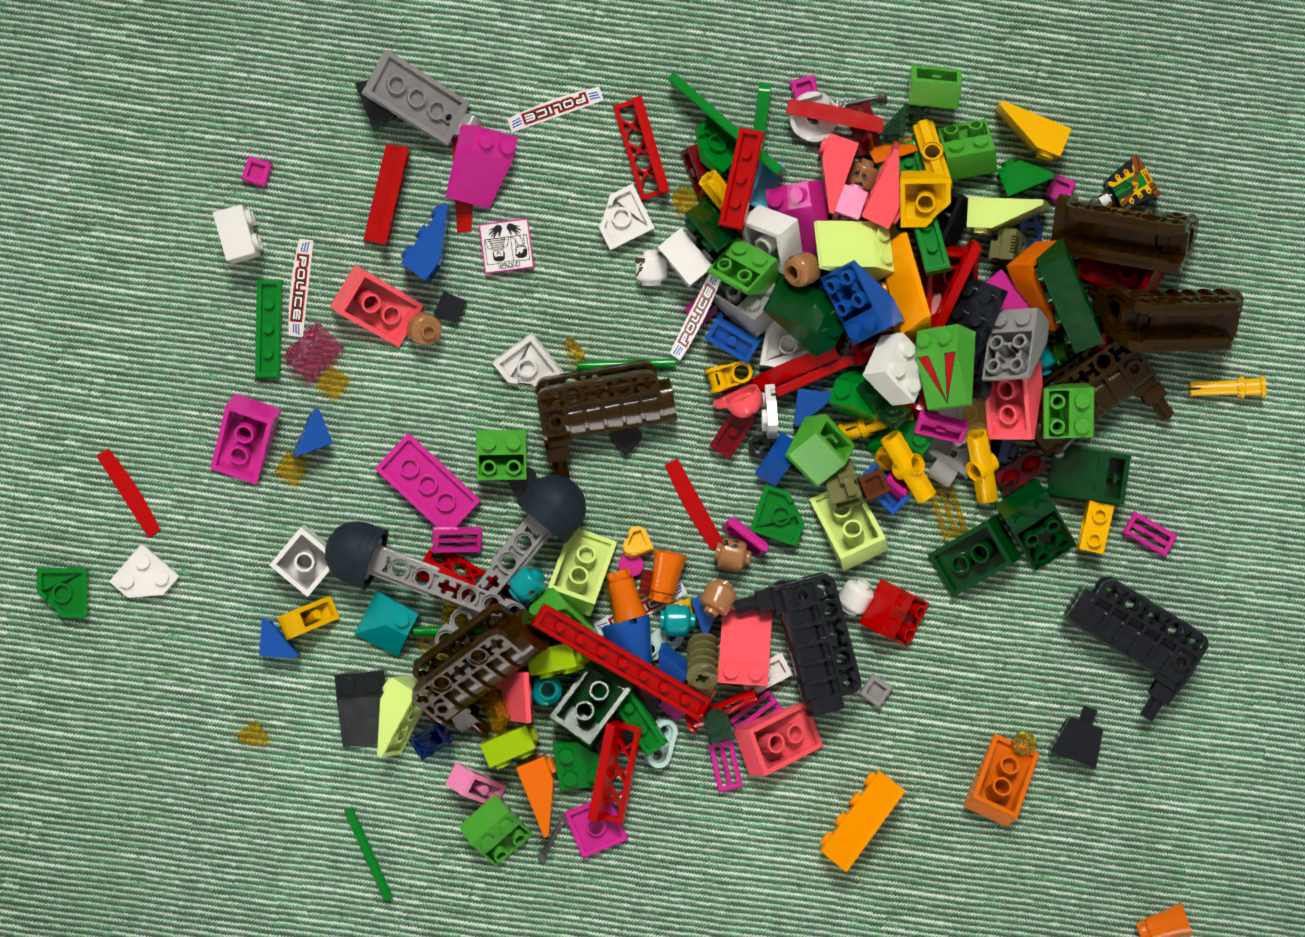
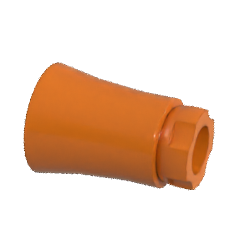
M654 549L649 599L672 604L682 569L688 557L687 555Z
M627 568L606 574L609 583L607 587L612 603L614 624L647 615L636 589L634 578L631 577L630 569Z
M1181 901L1166 910L1144 918L1145 920L1136 922L1140 937H1180L1193 935Z

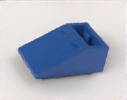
M445 202L442 206L438 204L430 215L432 221L428 226L423 225L415 236L418 239L413 247L408 245L401 255V258H403L401 264L428 284L444 262L451 212L450 206Z
M855 260L820 278L853 346L904 321L894 298Z

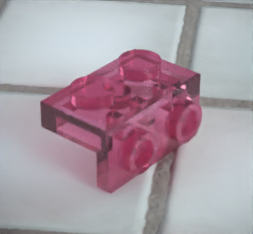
M317 321L305 330L304 335L297 342L288 347L284 358L305 379L311 382L344 346Z

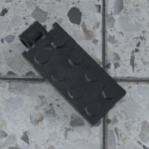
M968 276L945 326L959 324L976 332L975 371L1008 291Z

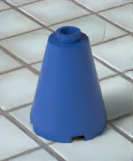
M649 614L601 627L605 638L652 664Z

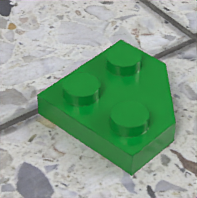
M708 116L695 130L700 161L711 171L715 169L721 176L732 165L737 140Z
M765 484L750 530L797 547L804 521L790 493Z
M37 568V594L46 600L62 618H87L88 568Z
M576 739L553 741L552 746L560 791L594 787L600 754L590 750Z

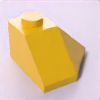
M901 171V228L927 227L951 203V177L930 171Z

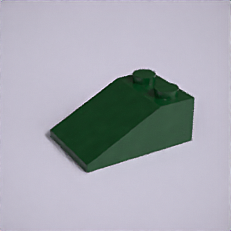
M780 274L763 311L815 357L834 349L844 326L828 293L811 285L803 287L792 286L784 274Z
M997 514L928 554L952 597L1022 557Z
M591 660L549 717L555 725L592 750L604 735L606 723L613 721L634 685Z

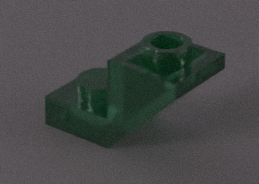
M905 104L883 126L882 133H878L879 137H884V141H899V137L905 135V117H909V121L924 120V117L930 115V106Z
M864 380L856 387L857 392L875 418L893 431L897 430L912 417L910 409L904 405L892 406L867 380Z
M715 708L705 712L707 716L702 717L712 745L735 738L726 709L721 711L720 708Z

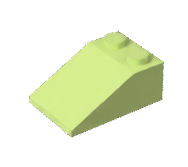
M968 197L967 228L973 230V233L977 234V236L991 237L992 232H999V229L1010 228L1050 210V204L1043 199Z
M817 220L814 222L820 269L834 271L855 260L876 281L895 272L889 229L871 221Z
M828 491L809 499L843 571L888 551L886 537L864 497V504L837 512L833 511Z
M578 528L568 542H564L547 589H556L581 614L591 617L617 541Z
M412 675L392 677L383 686L382 691L384 693L380 698L377 755L380 757L402 753L424 712L412 701V689L418 682Z

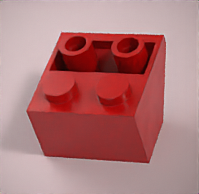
M880 579L873 593L874 598L863 613L859 623L908 647L930 603Z

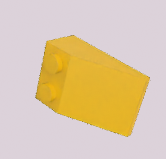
M1003 100L997 105L995 109L997 114L1032 153L1037 154L1036 159L1049 163L1050 160L1055 161L1061 156L1071 128Z

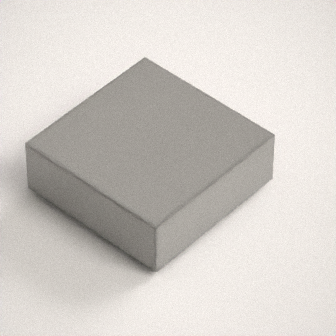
M872 673L858 694L880 708L893 687Z

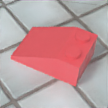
M832 133L828 139L823 138L818 155L822 156L820 160L821 174L829 218H832L859 145L857 142Z
M896 141L893 142L861 213L862 217L889 229L891 223L896 225L900 217L899 143Z
M355 264L330 307L338 314L400 347L408 333V321L413 315L420 313L424 304Z
M1038 360L1030 379L991 381L992 392L990 397L985 400L988 439L1032 440L1035 438L1043 387L1041 360Z
M731 608L727 615H722L718 683L768 686L772 611L759 613L758 610L737 615L736 610Z
M522 667L497 686V690L502 689V699H498V713L503 714L504 720L532 723L534 703L530 684L532 676H530L529 667Z
M802 702L759 717L733 729L750 776H766L823 747L813 716H806Z

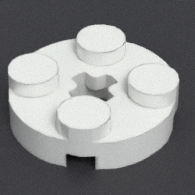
M818 91L803 93L796 99L837 106L828 95ZM789 114V122L793 131L801 138L810 142L822 141L823 138H828L833 133L836 125H838L820 120L813 123L812 120H807L805 117Z

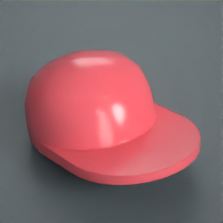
M756 384L736 386L720 394L713 401V406L716 409L728 408L734 416L746 418L755 414L761 408L763 395Z

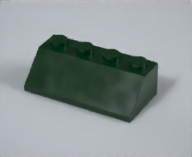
M1061 238L1037 257L1038 267L1035 268V272L1039 282L1044 281L1047 289L1044 290L1048 303H1054L1056 311H1053L1058 326L1063 324L1066 331L1062 333L1066 346H1072L1076 354L1103 343L1098 320L1064 239Z

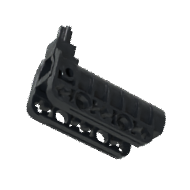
M823 572L810 574L754 590V595L735 600L734 607L737 615L757 609L759 613L775 610L776 614H779L807 717L822 715L845 708L842 696L857 692L861 687V677L835 580L830 575ZM821 579L828 582L825 585V591L832 596H825L824 591L817 587V585L821 584ZM829 602H833L835 605L834 611L826 615L823 610L824 606ZM829 621H834L835 627L841 630V632L837 633V637L842 644H837L836 638L830 635V633L834 632V629ZM841 651H846V660L837 662V654ZM843 669H846L847 674L853 679L850 680L849 686H846L844 683L847 678L845 672L842 673Z
M1111 576L1100 577L1091 590L1081 584L1068 603L1062 617L1068 623L1152 673L1151 676L1154 678V681L1147 691L1151 696L1140 712V715L1150 721H1153L1163 704L1170 705L1176 693L1182 689L1209 646L1207 637L1198 629ZM1105 587L1114 588L1118 592L1117 597L1110 591H1106ZM1130 597H1135L1134 604L1126 607V600ZM1144 607L1161 618L1159 623L1156 619L1145 615L1143 612ZM1177 623V629L1172 633H1168L1169 626ZM1186 634H1189L1190 637L1197 639L1198 641L1196 642V644L1193 642H1189L1185 638Z

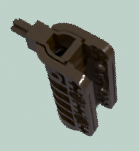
M1060 193L1055 204L1051 241L1063 238L1070 256L1176 274L1181 272L1190 258L1193 243L1197 239L1199 219L1196 218V214L1186 216L1180 212L1166 211L1163 215L1153 213V210L1150 208L1143 212L1134 210L1132 205L1120 208L1116 207L1114 202L1102 205L1097 204L1096 199H1090L1088 202L1079 201L1078 196Z
M1095 284L1092 289L1087 291V294L1095 301L1093 310L1103 315L1101 322L1106 334L1124 348L1134 352L1230 350L1236 337L1244 301L1242 294L1235 288H1218L1213 291L1210 289H1199L1198 291L1184 289L1181 292L1176 289H1168L1165 292L1153 289L1146 292L1137 289H1128L1127 291L1121 288L1102 289Z
M1112 339L1090 356H1088V353L1092 351L1091 348L1078 352L1070 358V361L1064 362L1063 366L1057 367L1051 374L1042 378L1043 387L1035 438L1032 441L1045 456H1048L1072 439H1043V388L1070 383H1088L1093 386L1094 422L1131 395L1140 397L1145 405L1152 406L1162 421L1172 417L1171 415L1174 412L1164 398L1167 392L1142 352L1130 351ZM1051 379H1056L1055 381H1053L1051 384H1049V385L1047 386L1048 382H1049Z
M637 360L545 376L536 383L537 404L548 463L553 464L554 475L570 479L567 460H570L568 445L573 444L572 439L677 421L670 378L658 380L655 366L649 360ZM642 366H646L649 370H642ZM618 370H623V371L626 372V373L614 374V373H615L616 371H618ZM594 374H597L598 377H597V378H593V375H594ZM570 378L577 380L574 382L565 383V381ZM544 383H549V386L543 388Z
M491 604L414 661L412 672L418 682L412 689V701L439 724L446 727L454 725L462 733L470 728L481 738H486L492 728L479 718V707L474 702L546 651L549 647L547 634L531 625L535 616L529 611L522 608L514 614L502 604ZM494 613V614L498 615V614L501 613V617L494 616V617L492 618V614ZM476 626H481L485 630L482 633H475L472 629ZM464 640V644L458 643L456 645V641L462 642ZM439 653H444L449 657L445 660H439L435 656ZM428 667V671H426V670H421V671H419V668L425 669V668Z

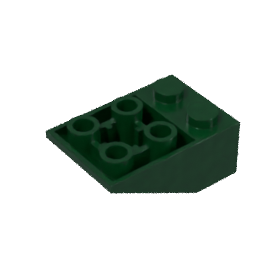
M707 198L685 213L687 220L684 222L694 236L699 233L703 238L701 244L710 255L715 252L718 256L740 235L735 229L718 226L721 212Z
M1067 447L1064 450V456L1056 458L1054 452H1052L1047 493L1050 495L1124 505L1131 455Z
M1033 479L994 505L1005 526L1035 571L1076 545L1049 494L1036 479Z

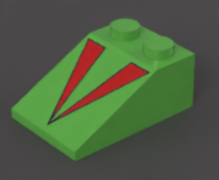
M959 324L917 330L915 355L927 410L933 411L972 405L975 331Z

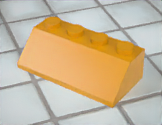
M902 232L891 241L895 272L884 277V282H880V285L894 298L904 318V321L892 327L893 333L903 332L916 344L917 330L931 328V315L907 232Z
M879 769L875 773L871 771L863 782L866 786L861 793L855 792L848 802L851 805L846 813L842 811L834 821V824L837 826L831 833L827 831L819 842L822 845L820 851L845 872L849 870L905 793L901 785Z

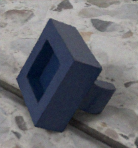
M992 439L990 444L991 453L996 456L999 462L1006 463L1007 457L1017 458L1019 448L1011 446L1012 440Z

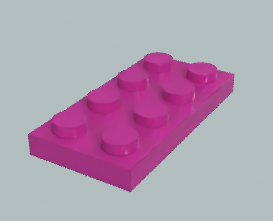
M407 433L375 468L378 473L436 527H457L481 501L410 433Z

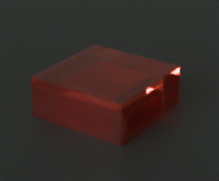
M643 568L639 594L648 595L653 570Z

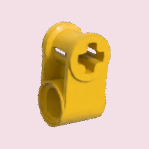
M738 361L704 370V373L708 375L711 385L710 394L725 391L748 382L753 376L752 367L748 363ZM740 365L746 366L749 370L747 378L743 380L735 376V369ZM716 374H718L720 385H718Z

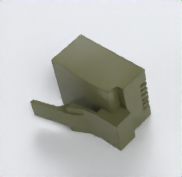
M999 229L998 240H991L989 258L992 260V263L996 264V261L1006 267L1027 249L1028 237L1018 229Z
M849 458L846 465L824 481L834 512L864 504L851 458Z

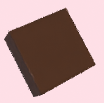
M881 468L858 478L867 501L891 491Z

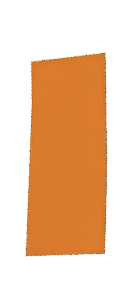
M910 137V138H907V139H904V140H901V141H897V142H898V143H902V142H907V141L912 140V139H911V137ZM893 143L868 150L875 163L885 161ZM899 144V157L919 151L916 145Z

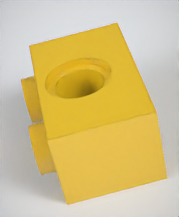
M1086 500L1076 549L1104 554L1114 510L1113 505Z

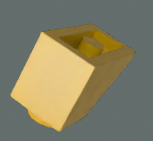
M330 595L277 618L285 638L288 640L337 620L340 617Z

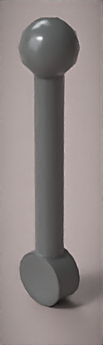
M880 92L876 96L851 101L840 99L836 105L846 108V106L876 100L884 102L887 99V94Z
M565 815L558 817L557 826L543 851L538 854L537 859L540 862L546 861V854L562 825L567 823Z

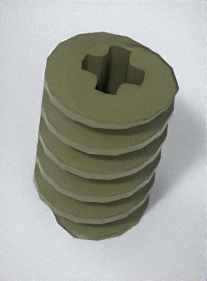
M700 633L688 640L686 678L691 686L698 689H710L718 681L717 661L719 642L718 638L712 634Z

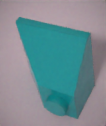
M377 590L354 634L398 657L421 612Z

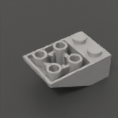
M708 275L698 283L700 289H702ZM720 281L713 302L739 328L757 338L774 322L763 309L776 282L765 294L747 295Z
M1039 308L1000 310L987 340L982 375L983 381L1030 379L1047 344L1050 320Z

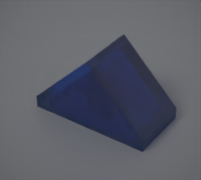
M436 721L409 739V742L421 760H424L453 742L454 738L446 726Z

